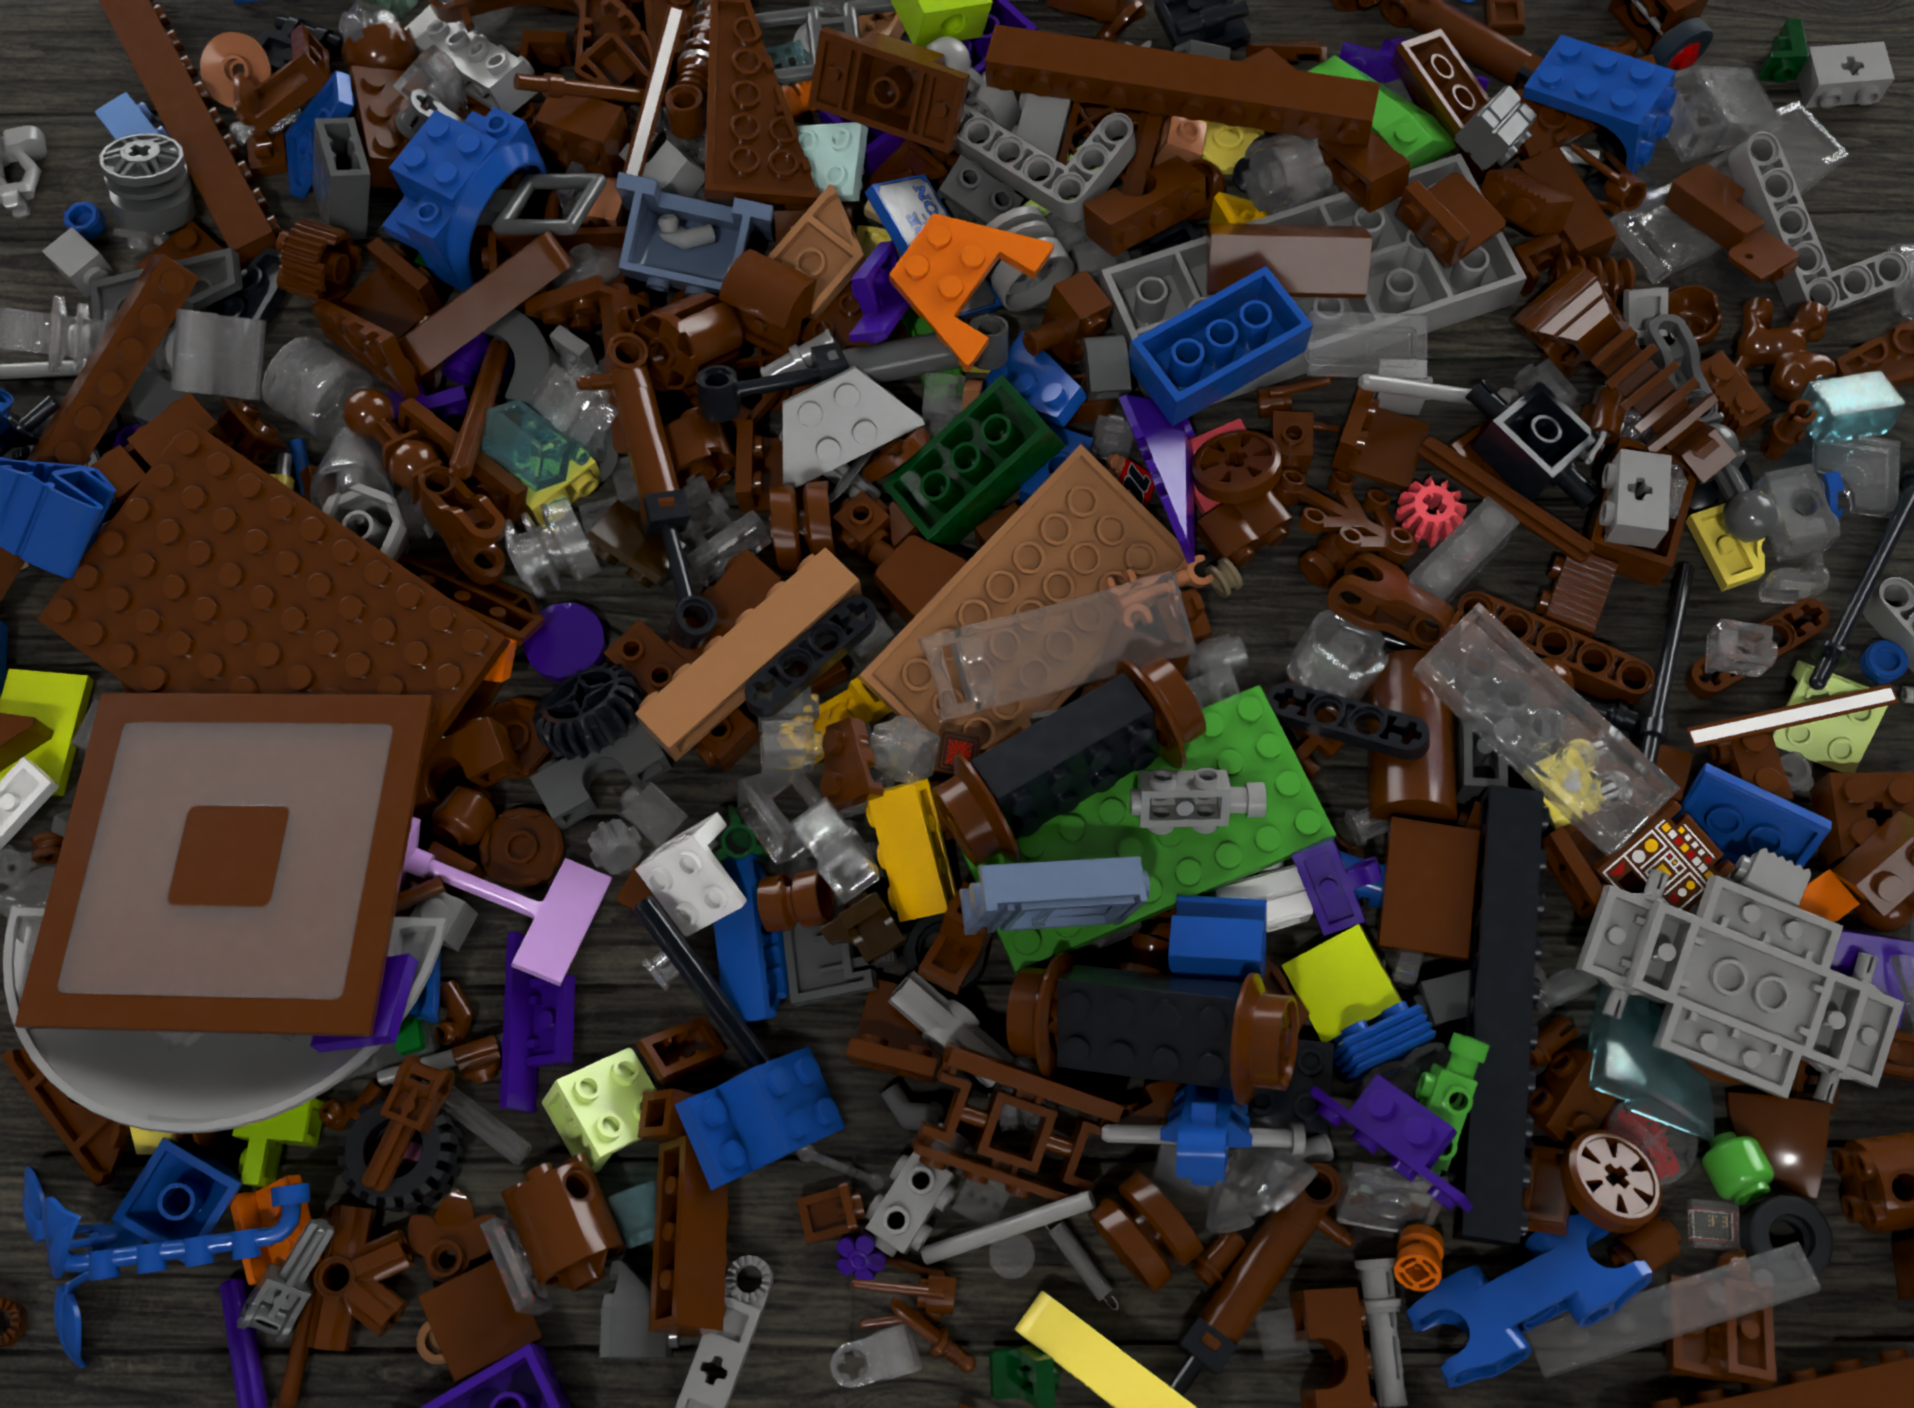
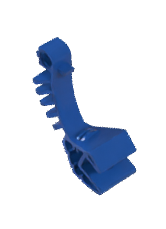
M0 388V435L11 427L7 415H9L14 402L13 396ZM0 457V547L13 555H19L22 560L64 578H74L81 559L95 542L116 489L98 469L85 465L22 461Z
M1177 895L1176 915L1171 917L1168 953L1169 968L1172 975L1243 983L1249 973H1258L1263 980L1266 964L1267 900ZM1181 1083L1185 1087L1175 1093L1174 1108L1168 1113V1123L1161 1127L1160 1140L1177 1143L1176 1178L1191 1179V1185L1215 1187V1181L1225 1182L1228 1148H1252L1253 1134L1249 1132L1250 1118L1246 1115L1248 1114V1104L1239 1105L1234 1098L1233 1091L1229 1089Z

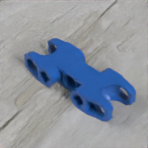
M1580 1213L1570 1216L1567 1236L1541 1232L1532 1234L1526 1240L1525 1247L1533 1257V1260L1490 1282L1480 1267L1476 1265L1464 1268L1441 1280L1435 1288L1406 1311L1407 1321L1414 1332H1423L1437 1325L1449 1324L1460 1328L1467 1335L1469 1341L1466 1347L1458 1354L1446 1360L1445 1364L1440 1367L1441 1377L1448 1388H1454L1477 1380L1494 1378L1524 1361L1531 1354L1532 1348L1523 1334L1566 1311H1569L1579 1328L1590 1327L1617 1313L1627 1301L1652 1282V1270L1645 1260L1634 1261L1619 1268H1606L1596 1263L1590 1257L1588 1249L1595 1242L1607 1236L1610 1231L1594 1225Z

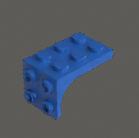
M1560 35L1525 84L1523 98L1594 121L1608 128L1622 142L1627 155L1626 167L1635 175L1641 165L1646 166L1653 156L1656 142L1659 138L1665 139L1672 127L1673 117L1669 116L1678 92L1677 89L1673 88L1676 71Z

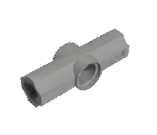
M915 971L910 972L900 982L887 1001L923 1032L921 1036L924 1041L940 1055H943L946 1043L950 1041L1008 1062H1012L1014 1059L1009 1052L978 1027L980 1022L969 1009L957 1001L947 1000L931 984L917 975ZM972 1074L987 1088L992 1087L996 1083L995 1081Z

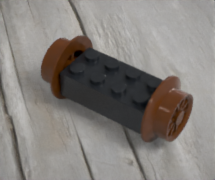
M1161 657L1139 669L1131 662L1122 659L1115 665V678L970 760L971 764L960 753L953 756L954 776L932 788L931 791L950 832L975 867L998 854L1014 864L1020 863L1022 858L1016 843L1018 838L1028 837L1037 832L1042 824L1054 817L1072 812L1080 802L1096 793L1108 791L1118 780L1133 771H1141L1147 768L1159 756L1175 769H1181L1185 766V745L1206 733V722L1199 703L1189 685L1168 660Z
M1060 952L1052 958L1047 969L1023 967L1018 972L1009 996L1006 1031L1008 1045L1012 1054L1016 1057L1037 1059L1041 1074L1049 1080L1058 1079L1066 1068L1229 1089L1233 1091L1234 1098L1239 1105H1247L1258 1088L1286 1091L1288 1089L1297 1056L1299 1017L1295 997L1267 993L1262 977L1258 973H1249L1244 982L1241 983L1076 965L1074 958L1069 953Z

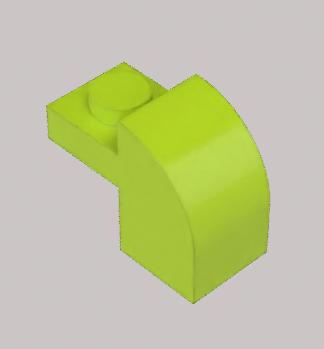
M313 1098L303 1105L273 1118L234 1128L232 1136L249 1141L248 1147L243 1150L239 1160L241 1181L245 1185L255 1188H263L275 1182L283 1144L318 1147L322 1126L319 1110L325 1102Z

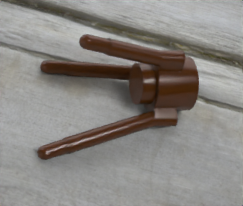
M1574 143L1571 145L1573 152L1609 178L1604 185V193L1608 202L1596 200L1602 210L1617 216L1622 209L1627 212L1633 211L1643 202L1647 183L1638 179L1611 151H1606L1605 157L1619 173L1612 170L1578 144Z
M1342 372L1325 373L1283 385L1258 387L1257 408L1259 418H1269V421H1271L1273 410L1292 411L1291 394L1329 385L1332 380L1340 378ZM1313 421V430L1339 433L1341 431V427L1338 425Z
M885 1254L887 1258L886 1264L928 1279L919 1278L918 1285L853 1279L850 1283L854 1289L917 1296L916 1307H924L925 1310L916 1312L927 1321L940 1322L941 1314L953 1315L956 1277L945 1276V1269L929 1268L896 1256L892 1258ZM896 1314L860 1320L859 1327L861 1329L905 1323Z

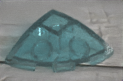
M1599 981L1588 1051L1594 1053L1588 1087L1624 1100L1623 1109L1702 1139L1712 1140L1714 1138L1715 1123L1714 1106L1706 1077L1696 1072L1684 1059L1652 1047L1664 1011L1655 1001L1640 995H1629L1621 1020L1602 1014L1611 988Z

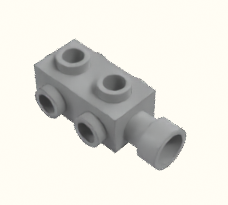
M1201 768L1198 770L1171 771L1169 769L1138 771V789H1130L1131 816L1138 815L1140 828H1148L1150 832L1159 835L1172 832L1174 827H1192L1198 833L1209 834L1215 832L1218 826H1229V814L1245 813L1246 818L1265 817L1267 801L1264 782H1245L1244 787H1231L1227 770Z
M956 1131L951 1144L933 1138L934 1143L964 1152L970 1141ZM914 1151L910 1157L905 1154L900 1157L889 1176L894 1180L886 1196L879 1193L866 1212V1218L870 1220L866 1229L875 1234V1246L892 1258L897 1250L905 1255L908 1254L911 1248L917 1252L920 1251L933 1229L926 1224L936 1208L943 1212L957 1191V1188L951 1185L955 1176L948 1171L950 1165L946 1164L945 1170L929 1167L919 1162L920 1155ZM921 1172L927 1173L930 1177L928 1187L922 1190L916 1189L913 1184L914 1177ZM895 1212H901L905 1217L904 1226L898 1230L891 1229L888 1223L889 1217Z

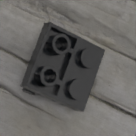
M1155 0L1154 11L1173 49L1191 39L1229 47L1231 50L1250 42L1251 33L1242 18L1249 14L1248 5L1245 0L1237 3L1234 0Z

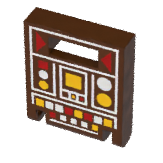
M1672 799L1599 860L1591 869L1605 885H1613L1623 890L1625 889L1618 881L1630 871L1644 886H1646L1650 869L1663 871L1662 873H1667L1670 877L1667 880L1661 899L1671 906L1687 911L1702 898L1709 876L1717 875L1725 879L1734 871L1735 865L1729 859H1724L1716 866H1712L1724 853L1688 813L1684 812L1674 822L1671 820L1682 808L1675 799Z

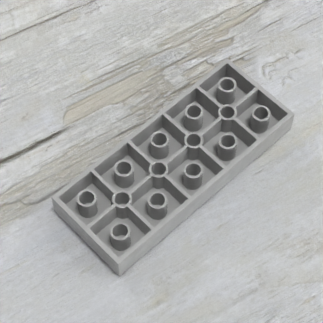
M1461 153L1411 169L1409 173L1408 185L1418 180L1427 190L1451 173H1460L1482 195ZM1343 191L1244 223L1365 226L1373 238L1366 299L1291 297L1313 324L1306 351L1215 403L1257 390L1258 387H1266L1515 304L1527 277L1503 232H1500L1456 264L1447 268L1396 216L1402 196L1369 213ZM1207 236L1101 270L1100 289L1113 304L1109 319L1116 335H1124L1128 357L1131 340L1212 296L1207 295ZM1137 380V383L1141 389L1144 398L1151 399V397L1148 395V393Z

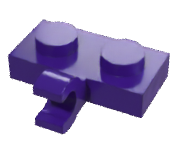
M1334 837L1292 853L1293 861L1324 936L1366 922V917L1355 888L1382 880V871L1376 856L1364 859L1346 869Z

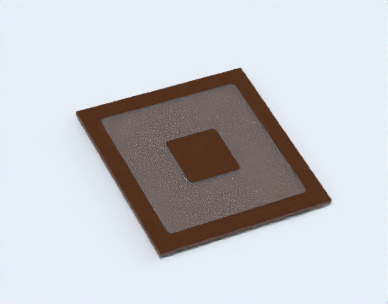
M101 693L14 1026L34 1029L373 1037L434 702L432 695Z

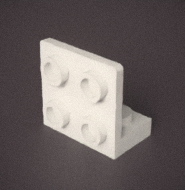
M718 812L659 845L635 869L685 936H689L742 908L747 902L743 893L711 851L718 845L715 838L727 826Z

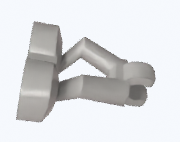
M27 125L3 131V136L0 135V204L4 205L7 210H12V215L15 219L30 216V207L27 200L34 198L42 173L34 161L45 158L47 154L45 136L35 126ZM18 161L25 170V173L20 182L8 184L5 179L4 167Z

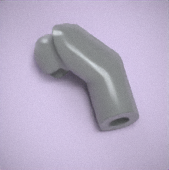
M665 214L658 219L660 227L658 233L661 239L681 249H691L715 243V233L711 224L686 229L679 226V219L674 214Z

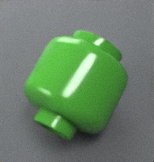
M1726 1132L1709 1141L1711 1149L1703 1156L1702 1167L1719 1197L1726 1200H1734L1735 1204L1743 1205L1756 1201L1770 1192L1769 1184L1773 1180L1774 1170L1756 1139L1749 1136L1736 1137L1734 1132Z

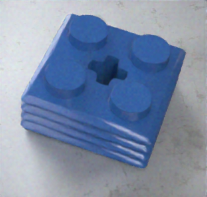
M1402 1001L1382 1011L1381 1016L1372 1021L1374 1025L1368 1026L1366 1020H1361L1341 1031L1342 1034L1333 1039L1336 1044L1333 1066L1339 1068L1337 1074L1343 1076L1341 1082L1349 1084L1419 1051L1434 1039L1437 1031L1431 1030L1432 1023L1426 1021L1428 1015L1421 1013L1423 1006L1417 1004L1409 1008L1406 1001Z

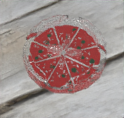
M1653 1094L1633 1096L1614 1107L1605 1120L1603 1130L1620 1134L1636 1144L1655 1167L1661 1186L1669 1185L1683 1177L1695 1163L1698 1149L1695 1127L1689 1117H1685L1683 1112L1678 1109L1679 1106L1670 1099Z

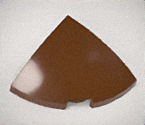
M1725 1093L1726 1112L1731 1131L1735 1133L1736 1137L1749 1136L1758 1141L1774 1170L1772 1183L1798 1196L1817 1199L1827 1150L1830 1104L1762 1094Z

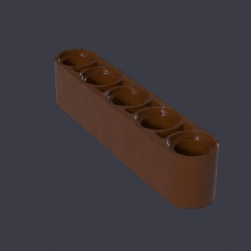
M550 230L545 231L400 338L397 342L404 357L412 363L418 376L421 377L563 273L574 262Z
M1471 591L1464 594L1454 609V612H1457V610L1463 612L1459 619L1467 618L1464 611L1474 612L1480 620L1485 621L1493 628L1496 637L1499 636L1501 631L1504 632L1503 628L1513 629L1517 632L1519 638H1513L1506 634L1501 644L1502 647L1530 662L1546 657L1561 660L1571 670L1575 689L1607 703L1616 702L1618 699L1627 701L1629 707H1633L1640 702L1654 685V671L1643 660L1484 592ZM1542 644L1554 647L1558 655L1546 652ZM1582 661L1592 663L1596 667L1597 672H1591L1586 669ZM1622 678L1633 681L1637 689L1627 687Z

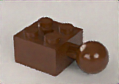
M1914 772L1828 773L1809 788L1813 813L1832 821L1830 832L1818 847L1822 870H1832L1899 811L1914 818ZM1854 897L1860 903L1854 908L1858 919L1866 927L1877 932L1890 933L1898 931L1908 925L1914 916V907L1906 898L1883 917Z

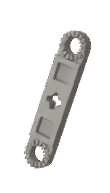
M753 1255L742 1256L732 1262L728 1268L725 1277L724 1301L726 1311L723 1318V1331L702 1336L675 1408L728 1407L773 1286V1272L769 1264L763 1259ZM746 1266H755L761 1271L763 1277L762 1284L755 1292L744 1293L738 1287V1274ZM717 1356L723 1359L722 1368L728 1370L725 1379L717 1378L714 1385L708 1383L709 1374L703 1371V1367L706 1362L714 1363Z

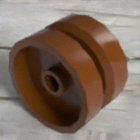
M828 481L806 483L803 489L804 509L799 508L797 492L791 485L770 487V532L773 549L776 551L780 575L795 574L797 572L799 564L805 559L804 547H809L810 555H817L826 547L837 558L832 503L829 504L828 500L830 494Z
M1136 1171L1119 1186V1195L1131 1215L1120 1204L1109 1198L1102 1200L1087 1215L1099 1234L1123 1264L1147 1290L1155 1294L1173 1278L1171 1267L1159 1249L1176 1264L1186 1266L1204 1248L1175 1205L1144 1174Z

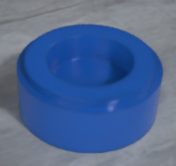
M1880 640L1871 644L1861 654L1860 667L1863 674L1871 681L1878 684H1889L1896 681L1906 672L1908 657L1898 644L1887 640Z

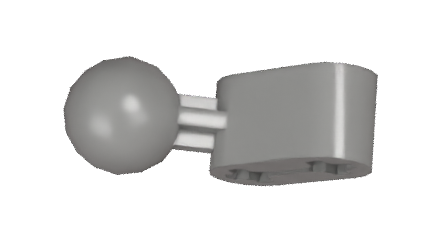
M952 36L933 40L927 46V49L944 54L943 66L970 74L966 92L969 96L964 103L1011 132L1013 126L1017 125L1021 117L1014 91H1003L987 87L986 72L984 71L981 76L970 67L969 50L962 41Z

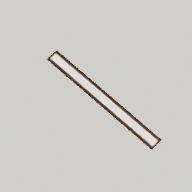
M669 4L667 6L623 173L642 177L686 9Z
M1886 684L1686 729L1694 748L1893 705L1899 703V700L1892 685Z

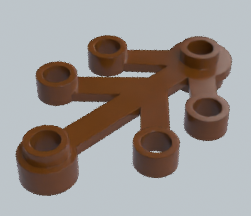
M1293 469L1284 470L1279 482L1272 489L1283 505L1294 506L1303 500L1314 506L1304 509L1298 522L1300 528L1309 534L1339 532L1335 545L1344 553L1355 554L1357 551H1378L1383 559L1394 564H1403L1408 559L1414 557L1418 550V543L1412 533L1405 528L1397 527L1389 514L1387 507L1391 499L1386 492L1375 488L1368 491L1362 505L1365 510L1372 513L1377 524L1367 518L1351 491L1355 479L1348 472L1342 470L1333 471L1327 483L1328 489L1336 495L1340 504L1307 487L1305 477Z

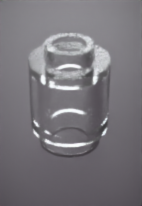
M1228 634L1190 644L1188 647L1192 655L1186 672L1190 679L1196 677L1199 684L1239 674L1240 669L1248 667L1247 652L1239 635L1230 637Z

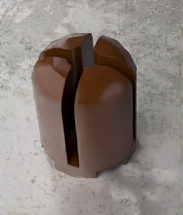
M695 293L652 311L634 322L629 333L639 336L648 347L646 362L653 388L661 392L680 390L697 382L696 376L702 369L713 365L729 366L735 362L740 353L739 347L743 344V328L736 311L728 303L721 302L718 296L710 293Z

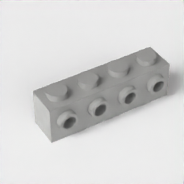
M436 20L427 27L426 32L415 40L420 58L430 73L490 109L495 106L512 114L538 93L516 90L514 88L513 81L516 73L535 75L533 67L524 57L514 56L503 45L497 46L491 43L481 33L479 35L472 31L468 33L463 23H446Z

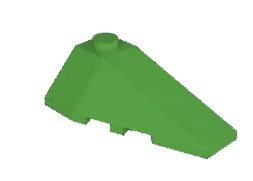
M1335 55L1307 71L1377 82ZM1380 83L1371 131L1378 134L1383 141L1398 153L1403 154L1410 162V170L1429 164L1456 147L1457 143L1434 116Z

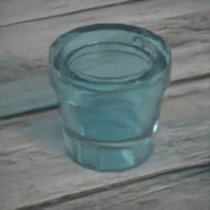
M657 1179L605 1198L628 1249L654 1240Z

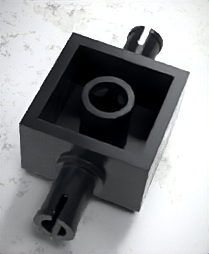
M1485 379L1467 394L1465 399L1470 401L1491 421L1471 448L1519 494L1532 502L1549 486L1555 487L1558 485L1583 511L1603 492L1576 468L1577 462L1600 436L1541 381L1515 403L1511 402L1510 404Z

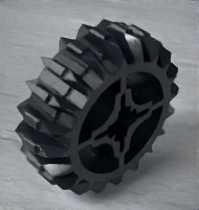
M608 662L600 667L592 664L589 669L584 671L578 669L576 674L570 677L565 676L564 681L552 685L551 692L541 696L542 702L535 706V714L532 717L535 725L534 728L538 733L537 737L542 745L546 746L549 752H553L557 758L565 756L568 760H571L579 755L584 759L592 752L600 754L603 748L609 745L614 746L616 740L627 737V731L638 725V718L635 713L639 710L640 704L645 699L644 692L636 676L632 675L630 670L625 669L622 664L612 665Z

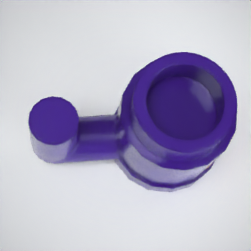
M482 333L470 340L443 360L445 363L442 369L443 375L456 383L470 385L474 376L479 374L491 340ZM509 350V357L501 379V385L506 384L515 362L514 353Z

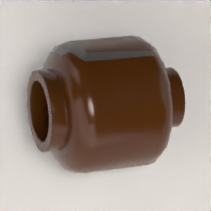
M472 784L470 787L466 785L451 787L432 811L434 833L443 842L455 848L477 844L496 818V810L491 803L492 796L490 793L476 784Z

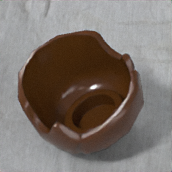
M1683 285L1669 292L1668 314L1677 315L1685 321L1696 339L1698 348L1714 340L1722 326V311L1717 294L1701 285ZM1668 331V336L1664 337L1669 343L1673 344L1675 337Z

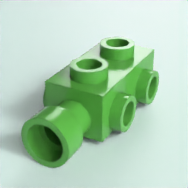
M1453 1032L1448 1051L1452 1053L1447 1067L1433 1063L1430 1072H1423L1416 1089V1098L1420 1099L1419 1104L1457 1131L1448 1148L1444 1150L1430 1169L1439 1177L1442 1170L1448 1171L1451 1159L1457 1152V1142L1467 1113L1472 1108L1473 1095L1478 1084L1474 1080V1076L1479 1062H1485L1490 1045ZM1463 1096H1464V1102H1463V1104L1460 1106L1461 1101H1462Z

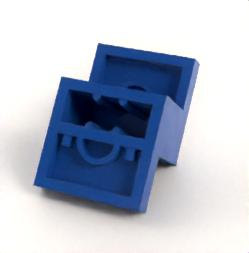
M809 1046L753 1067L713 1089L675 1104L711 1191L845 1129L838 1107L833 1101L821 1074L820 1067Z

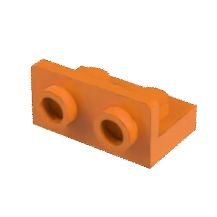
M301 1174L287 1175L256 1192L237 1193L230 1204L235 1230L241 1231L275 1225L281 1218L282 1206L272 1207L271 1188L303 1184ZM301 1203L300 1221L291 1235L282 1242L261 1247V1257L242 1259L249 1285L258 1284L270 1263L282 1267L309 1220H311L308 1203ZM321 1256L319 1257L315 1265L322 1262Z

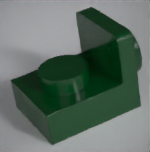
M1787 19L1779 35L1774 37L1771 52L1767 55L1758 73L1760 81L1785 82L1796 80L1809 57L1802 19Z

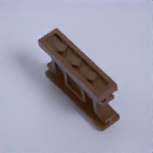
M947 1041L942 1055L943 1063L936 1077L940 1082L955 1086L956 1090L943 1127L921 1120L918 1127L919 1132L917 1137L914 1136L911 1145L914 1152L920 1155L919 1162L939 1170H945L946 1164L963 1169L962 1176L971 1181L987 1185L989 1179L1006 1184L1004 1190L1018 1197L1030 1199L1032 1193L1048 1198L1047 1204L1088 1190L1093 1192L1095 1182L1088 1176L1076 1173L1088 1134L1090 1132L1101 1136V1128L1106 1124H1118L1124 1106L1113 1097L1060 1079H1046L1040 1072ZM957 1069L1014 1088L1013 1092L994 1087L987 1110L967 1104L966 1100L972 1086V1081L967 1077L956 1074ZM1044 1098L1097 1116V1121L1078 1116L1071 1139L1052 1133L1058 1111L1052 1106L1043 1104L1042 1100ZM1004 1103L1041 1116L1027 1156L990 1144ZM962 1121L980 1127L973 1148L978 1154L990 1158L987 1161L934 1143L932 1140L934 1138L951 1144L958 1123ZM1045 1150L1065 1156L1058 1177L1062 1182L1073 1185L1074 1188L1070 1189L1020 1172L1018 1169L1020 1167L1037 1173Z

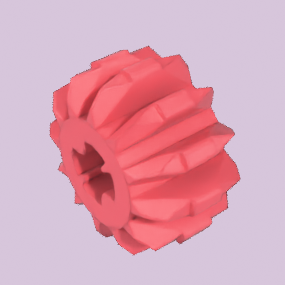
M1432 477L1426 479L1424 485L1417 481L1410 484L1408 492L1404 491V493H1401L1397 502L1399 508H1397L1395 513V520L1402 522L1401 527L1413 533L1417 543L1421 539H1426L1430 549L1436 546L1438 540L1444 544L1449 543L1454 533L1457 534V532L1461 531L1464 525L1463 517L1467 511V505L1459 503L1461 490L1449 492L1447 490L1449 487L1448 480L1441 483L1440 486H1436Z

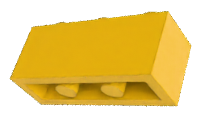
M928 778L884 788L883 797L870 800L866 804V816L870 826L875 828L879 841L877 858L881 868L886 870L890 883L888 888L890 906L893 911H897L899 922L945 913L956 896L957 889Z

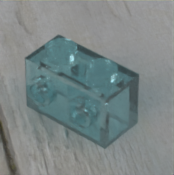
M1880 370L1809 382L1800 398L1808 400L1813 404L1807 415L1811 410L1815 408L1817 410V416L1806 427L1817 445L1845 442L1850 439L1889 433L1906 404Z

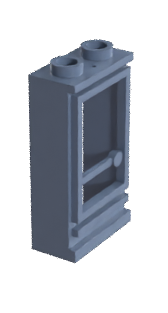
M1140 856L980 865L978 868L980 882L970 883L969 888L959 891L965 935H974L982 927H987L988 932H995L1000 927L1001 932L1110 925L1111 923L1113 925H1120L1147 902L1150 893V880L1148 873L1142 870Z

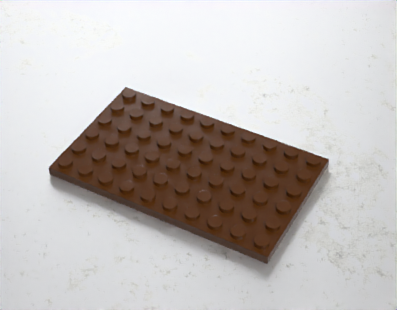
M187 419L82 558L74 578L66 579L37 618L138 693L432 695L434 702L423 762L511 642L505 636L190 419Z

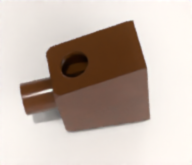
M916 535L908 536L897 549L884 540H880L873 545L868 555V559L878 566L874 573L878 593L907 624L967 562L963 558Z

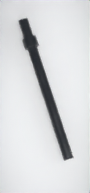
M1682 563L1677 567L1648 716L1642 720L1639 739L1642 741L1638 767L1644 771L1656 769L1660 745L1666 742L1668 723L1665 721L1695 570L1694 566L1689 563Z

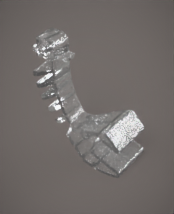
M54 295L51 314L0 307V348L49 354L48 373L54 374L60 373L64 356L74 357L73 372H81L86 364V359H89L112 322L113 310L104 309L103 321L89 319V305L77 303L76 317L67 316L64 297ZM177 309L176 324L168 328L146 366L162 372L163 368L170 372L172 375L171 390L260 400L267 321Z

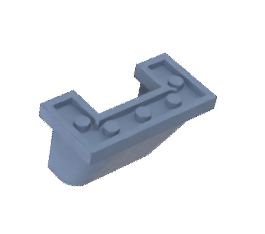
M622 172L618 173L616 190L625 209L631 210L618 268L623 275L629 278L647 282L646 286L650 289L669 292L671 287L685 290L684 295L686 296L695 293H710L719 297L720 289L728 270L742 253L749 250L752 238L756 237L774 241L775 222L772 205L735 197L732 207L662 192L657 180ZM665 214H674L679 219V226L686 229L711 224L715 233V243L691 249H681L661 239L658 233L660 229L658 219Z

